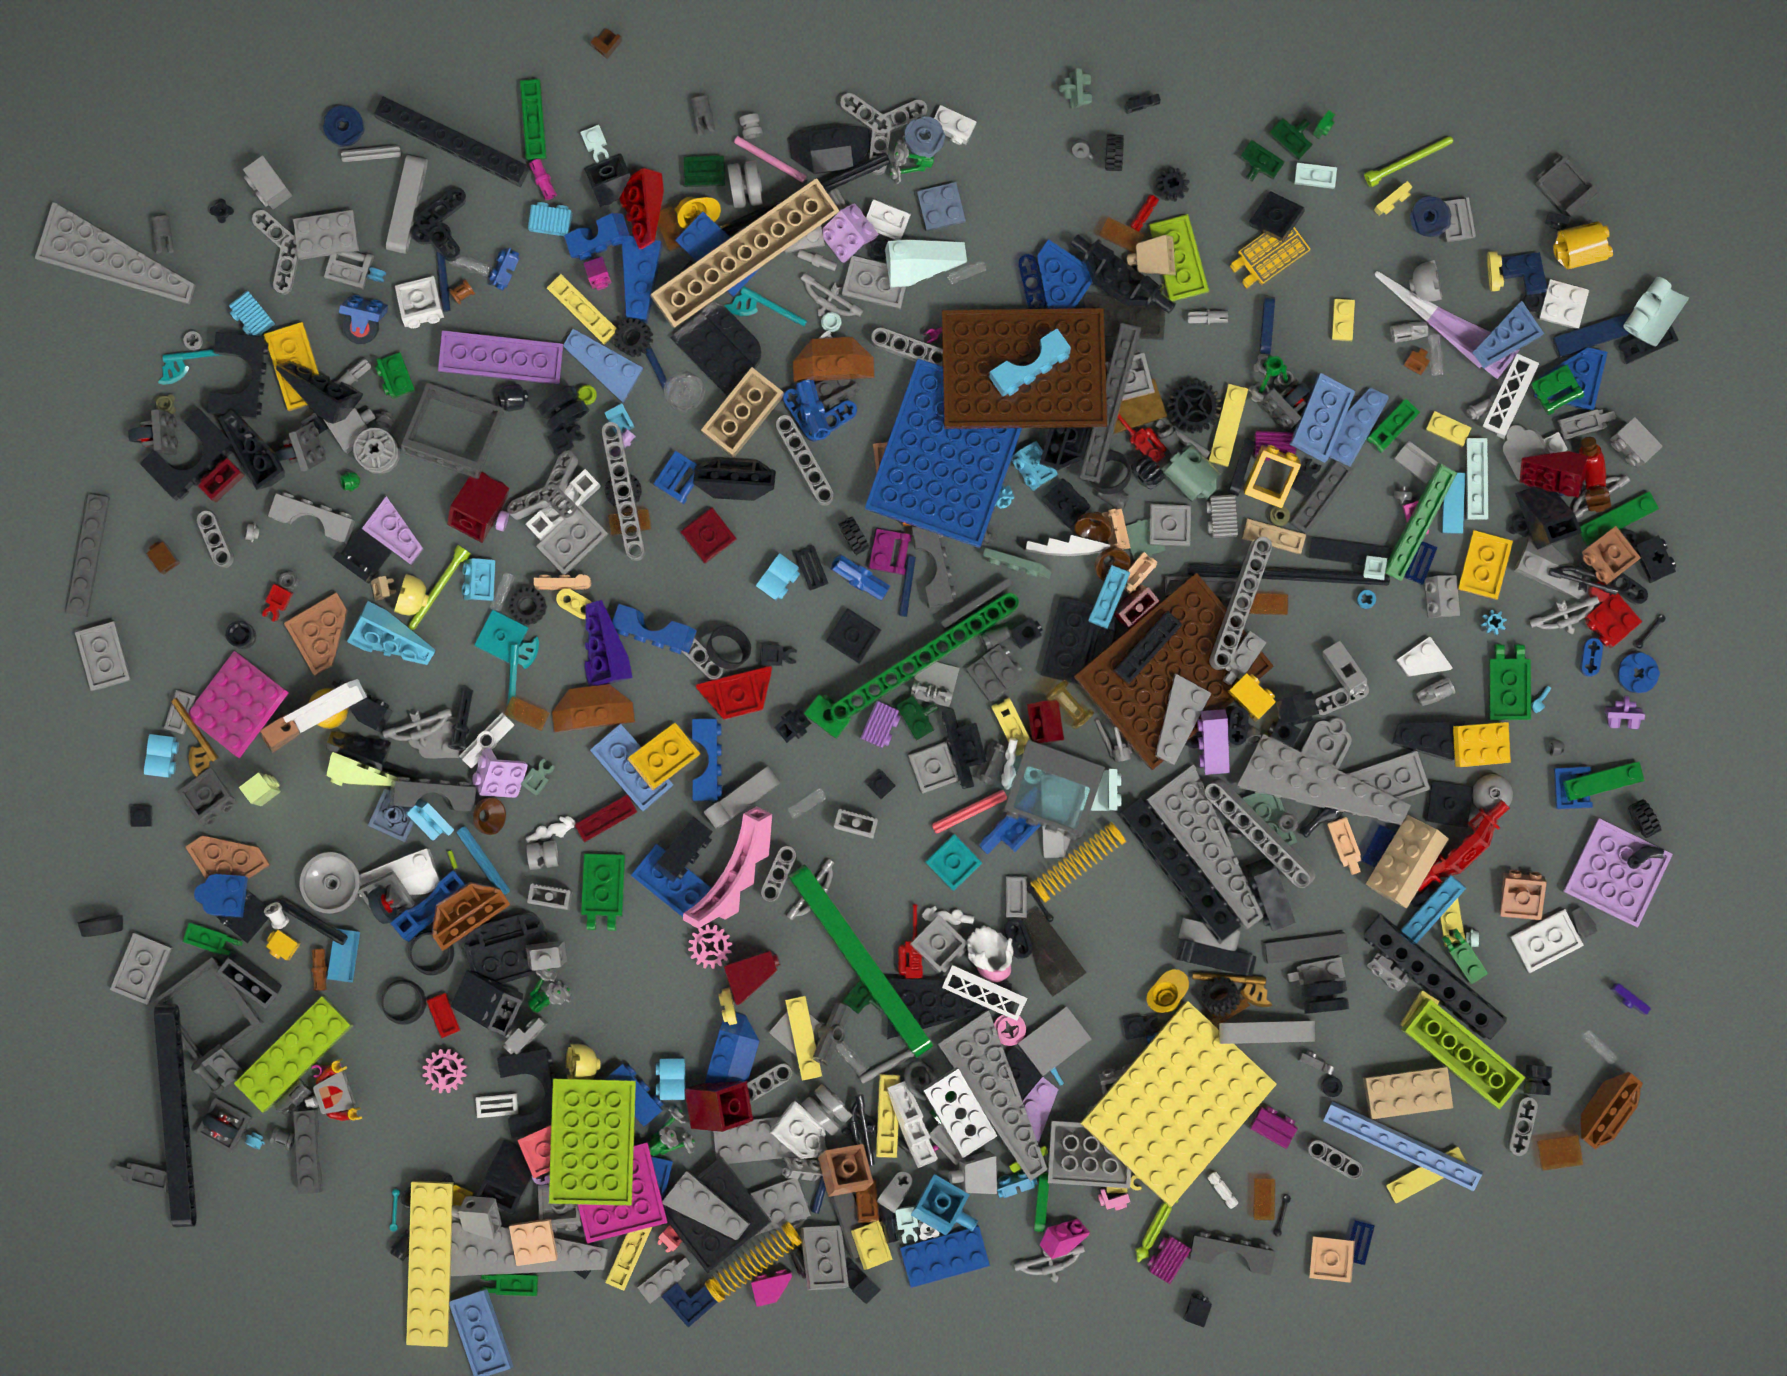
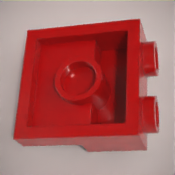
M1618 593L1616 595L1611 594L1584 617L1587 627L1591 631H1596L1600 636L1599 640L1602 644L1610 648L1618 644L1642 623L1641 619Z

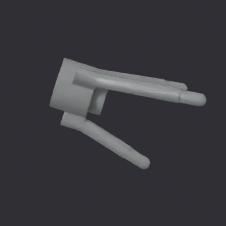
M1096 719L1095 722L1109 749L1111 758L1114 757L1115 762L1131 759L1132 747L1128 742L1127 747L1126 743L1122 744L1117 727H1114L1117 745L1113 749L1099 719Z

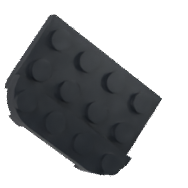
M711 302L699 310L670 337L726 396L734 390L751 367L757 368L761 360L762 352L758 340L725 306L716 302Z
M1060 597L1041 676L1080 685L1073 676L1114 642L1117 630L1115 617H1112L1108 629L1089 622L1094 604Z
M523 912L483 923L468 933L465 941V953L471 972L500 984L536 974V970H531L528 966L526 945L548 943L542 920L534 913Z

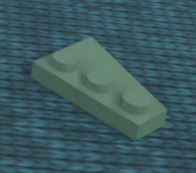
M985 548L983 554L984 557L989 559L988 563L1000 566L1001 563L1007 565L1006 568L1010 570H1022L1034 577L1040 576L1050 579L1052 573L1040 563Z
M1254 793L1242 798L1289 846L1298 842L1294 831L1285 833L1278 826V819L1282 817V814L1286 813L1281 798L1265 793Z

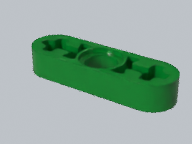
M1048 1172L1039 1175L1034 1231L1036 1232L1045 1231L1049 1192Z

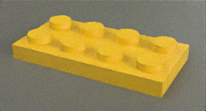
M297 323L264 334L266 342L269 343L268 349L287 410L292 411L308 406L303 398L276 370V365L291 361L311 369L312 374L320 376L304 323Z

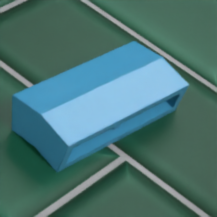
M337 929L347 935L348 939L344 945H340L335 941L332 942L327 979L353 982L360 932Z

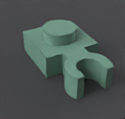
M546 759L540 761L538 771L532 768L521 783L522 786L537 797L549 782V779L545 776L552 773L555 769L554 765L548 770L544 769Z

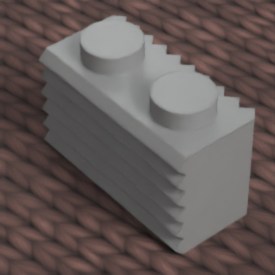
M1235 495L1211 496L1209 498L1210 501H1206L1207 514H1211V521L1207 522L1208 534L1212 533V538L1237 537Z
M839 809L834 828L873 839L878 819Z
M532 883L527 903L570 910L573 892L563 888Z

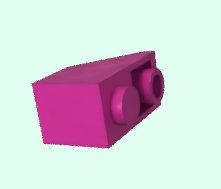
M603 257L583 263L592 289L602 290L612 283Z
M1077 1218L1048 1227L1040 1246L1051 1259L1067 1255L1090 1232Z
M787 1269L776 1271L775 1276L767 1277V1274L755 1276V1280L751 1282L756 1306L759 1307L777 1302L793 1276L792 1271L787 1272Z

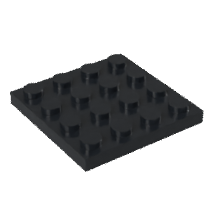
M723 1157L718 1158L696 1178L750 1223L738 1240L663 1204L668 1223L707 1274L772 1222Z

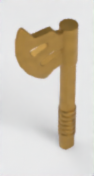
M175 698L171 701L201 744V747L192 746L188 757L191 771L198 777L205 769L210 767V761L213 762L219 757L195 725L186 709H184V706H182L178 698ZM206 753L203 757H195L196 754ZM204 762V765L196 767L197 763Z
M1202 972L1192 973L1193 980L1214 981V978L1220 980V977H1224L1225 980L1230 978L1235 983H1245V988L1241 990V994L1249 1003L1258 1007L1272 1006V1003L1267 1000V989L1264 988L1266 977ZM1253 984H1255V990L1253 994L1250 995L1249 993L1251 991V988ZM1259 992L1262 993L1260 1001L1257 1000Z

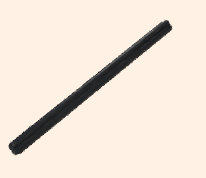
M882 154L820 183L825 191L828 192L889 165L890 159L887 154ZM790 196L720 226V228L728 236L752 224Z
M1189 564L1188 574L1194 575L1197 573L1199 576L1238 578L1242 567ZM1251 567L1255 571L1258 569V567ZM1265 568L1261 578L1388 586L1390 583V576L1388 574H1385L1384 580L1365 578L1364 573Z

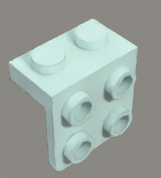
M1117 769L1104 770L1091 811H1116L1117 806H1121V794H1117V786H1121V774H1117ZM1086 786L1085 798L1080 808V811H1083L1090 789Z

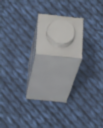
M1341 641L1323 651L1324 660L1349 696L1354 693L1356 695L1360 694L1366 689L1367 678Z

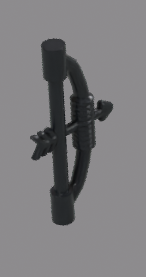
M1584 561L1581 563L1583 567L1561 566L1557 569L1550 568L1549 576L1578 582V591L1582 589L1586 593L1588 585L1616 595L1618 592V587L1612 586L1610 582L1608 584L1602 582L1605 584L1602 585L1585 580L1586 577L1599 579L1596 577L1595 571L1587 569L1589 565ZM1563 571L1574 572L1575 574L1582 575V578L1565 574Z
M859 1094L855 1096L856 1101L851 1108L853 1116L849 1122L850 1129L845 1127L842 1133L846 1136L848 1133H851L854 1144L860 1145L859 1132H863L868 1164L872 1166L875 1165L874 1154L871 1151L869 1134H877L874 1130L876 1125L867 1126L864 1095ZM857 1108H859L862 1128L858 1129L856 1120Z

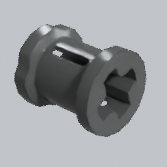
M275 1127L270 1144H278L286 1147V1150H290L295 1141V1133H288L280 1130L279 1127Z

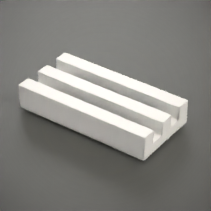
M517 1094L476 1097L477 1118L519 1114ZM513 1098V1102L481 1105L480 1102ZM513 1106L512 1111L481 1113V1109Z

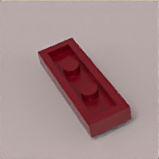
M626 795L575 824V827L585 843L638 812L630 797Z

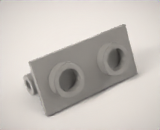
M1377 953L1373 960L1367 964V967L1371 969L1374 975L1381 977L1390 988L1400 991L1407 985L1406 983L1410 979L1407 976L1408 974L1402 972L1397 966L1391 970L1390 967L1393 962L1382 954Z
M784 1158L787 1166L783 1168L782 1175L786 1178L798 1179L800 1176L801 1180L816 1181L820 1178V1175L823 1176L820 1163L816 1160Z

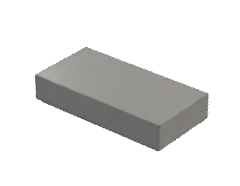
M176 690L173 700L178 698L184 709L189 713L197 696ZM171 704L164 729L184 735L187 724L179 715L174 705Z
M1006 877V918H1027V877Z

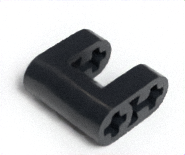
M1243 707L1233 709L1227 717L1228 744L1232 748L1241 746L1247 738L1249 713ZM1239 713V717H1242V719L1238 722V726L1232 729L1234 725H1237V718H1234V716ZM1234 734H1237V737H1239L1238 741L1232 738Z

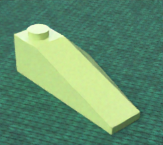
M334 752L331 754L326 775L331 777L330 782L340 786L343 783L391 786L392 781H398V777Z

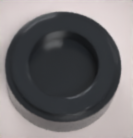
M1540 293L1525 295L1523 303L1529 312H1537L1542 308L1544 299Z
M1327 1077L1321 1086L1323 1093L1328 1097H1337L1343 1089L1342 1082L1336 1077Z

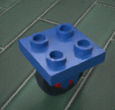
M359 295L349 296L340 305L339 313L346 315L343 321L345 336L355 344L371 342L378 334L379 321L387 313L388 305L376 299L371 301L364 300Z

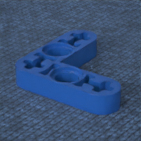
M795 389L787 390L783 396L786 407L805 436L812 442L819 441L813 438V435H809L811 430L808 423L798 418V412L801 411L800 407L793 411L792 408H796L794 403L787 401L789 394L797 395L796 402L800 405L798 391ZM844 401L825 413V418L834 416L837 419L835 426H829L830 433L856 416L857 407L854 402ZM846 405L853 407L852 414H844L842 416L844 420L840 421L839 415L835 412L839 410L841 414L845 411L844 406Z

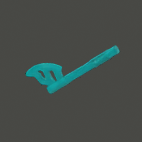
M745 286L740 292L741 295L736 296L732 304L724 305L734 315L749 316L758 312L756 305L759 302L803 327L807 323V320L801 318V316L790 312V310L777 305ZM751 298L750 307L746 309L747 301ZM739 301H741V308L736 309Z
M214 349L164 354L163 362H166V364L162 367L163 377L158 383L166 385L182 379L189 370V367L185 365L183 360L223 355L215 354ZM174 361L177 362L180 368L179 372L176 370L174 366ZM169 369L171 370V372H172V374H173V377H171V378L169 377V372H168Z
M534 637L531 643H522L520 646L518 644H511L507 717L514 718L517 665L520 664L523 669H526L534 662L539 650L538 637ZM532 648V652H528L525 649ZM518 655H524L528 658L525 660L518 657Z

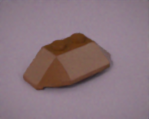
M853 337L811 339L793 361L794 382H802L804 380L826 381L875 378L874 357Z
M610 684L569 689L552 712L555 733L635 723L633 702Z
M469 882L436 905L431 935L443 951L508 907L510 903L500 888Z
M1630 1072L1604 1081L1581 1113V1139L1595 1150L1599 1146L1614 1140L1638 1107L1640 1088H1642L1643 1083Z

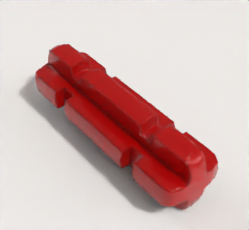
M1149 195L1146 203H1144L1136 215V219L1130 225L1133 230L1137 232L1141 230L1143 223L1146 222L1153 211V207L1159 201L1156 196Z

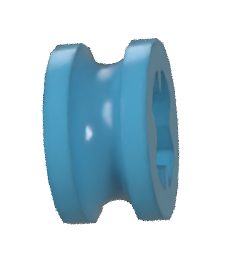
M369 267L370 273L367 274L366 278L384 283L383 276L386 275V272Z
M1370 590L1362 591L1357 597V603L1363 609L1371 608L1376 602V596ZM1362 595H1370L1372 598L1369 600L1371 604H1363L1361 601L1363 599Z

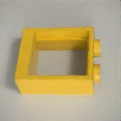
M1262 445L1243 487L1244 494L1282 508L1301 466L1300 459L1293 453L1287 452L1285 454L1280 452L1275 446L1268 445L1266 447ZM1266 457L1292 466L1280 494L1254 484Z

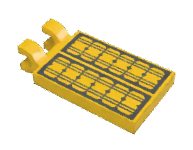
M1295 227L1284 242L1264 233L1238 252L1240 258L1232 262L1230 268L1235 273L1245 265L1250 275L1243 279L1242 284L1247 289L1256 281L1263 285L1311 249Z

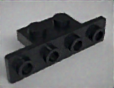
M954 709L943 710L942 722L946 727L947 741L953 752L952 759L957 767L958 782L962 789L974 787L970 767L987 762L977 723L958 727Z

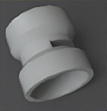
M748 114L739 118L740 125L744 127L742 132L744 139H752L763 135L762 128L758 124L760 121L758 114Z

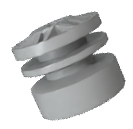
M369 428L364 430L357 436L354 442L353 453L355 459L365 470L373 474L390 472L400 459L398 443L383 429ZM373 446L378 447L379 452H373L371 448Z

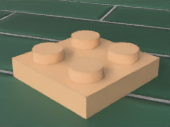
M551 1218L515 1223L509 1226L517 1266L558 1259Z
M1314 1236L1309 1278L1352 1282L1355 1241Z

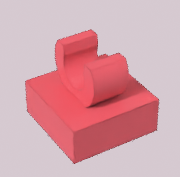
M671 1225L658 1237L660 1239L658 1241L659 1245L663 1242L668 1246L666 1252L674 1251L682 1242Z

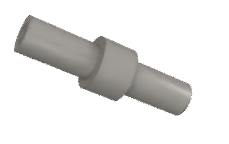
M799 250L798 258L812 263L811 265L816 267L822 266L835 271L837 263L826 260L819 254L813 255Z

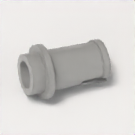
M1487 398L1474 406L1470 405L1467 409L1469 418L1471 420H1478L1479 416L1490 411L1493 403Z

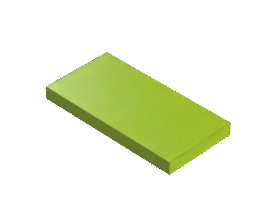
M1189 215L1149 224L1152 239L1164 235L1173 237L1176 275H1162L1168 298L1171 301H1177L1208 293L1209 289Z

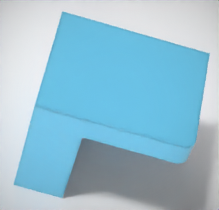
M623 404L605 412L608 421L616 423L622 433L626 428L628 430L635 428ZM613 428L615 434H617V429Z

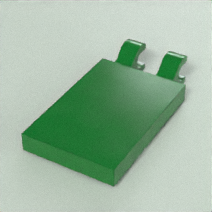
M1494 645L1495 659H1489V720H1531V659H1525V645H1515V659H1505V645Z
M584 854L581 915H587L588 930H596V916H608L607 930L616 931V917H623L625 855Z

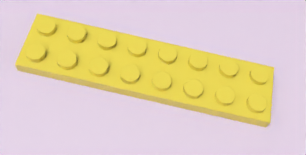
M411 1182L406 1345L447 1347L449 1344L453 1182Z

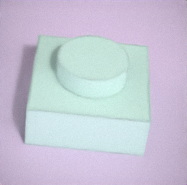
M1367 556L1364 577L1384 580L1387 558Z

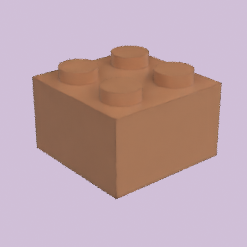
M863 1144L825 1150L818 1157L828 1197L864 1191L873 1184Z

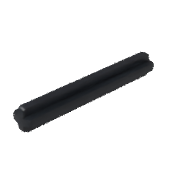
M281 898L278 902L281 904L282 910L340 945L346 943L347 935L286 898Z

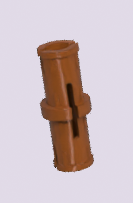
M325 949L312 950L313 968H311L314 979L313 990L323 991L327 990L326 972H328L325 966Z

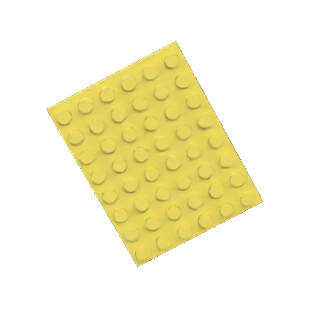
M1186 1001L1080 1124L1169 1207H1172L1277 1084L1235 1044H1220L1219 1029L1189 1001Z

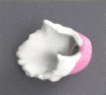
M982 926L980 929L976 928L975 932H972L967 940L969 960L978 967V971L983 979L992 983L1005 980L1011 973L1013 956L1012 938L1007 940L1002 933H997L989 926Z

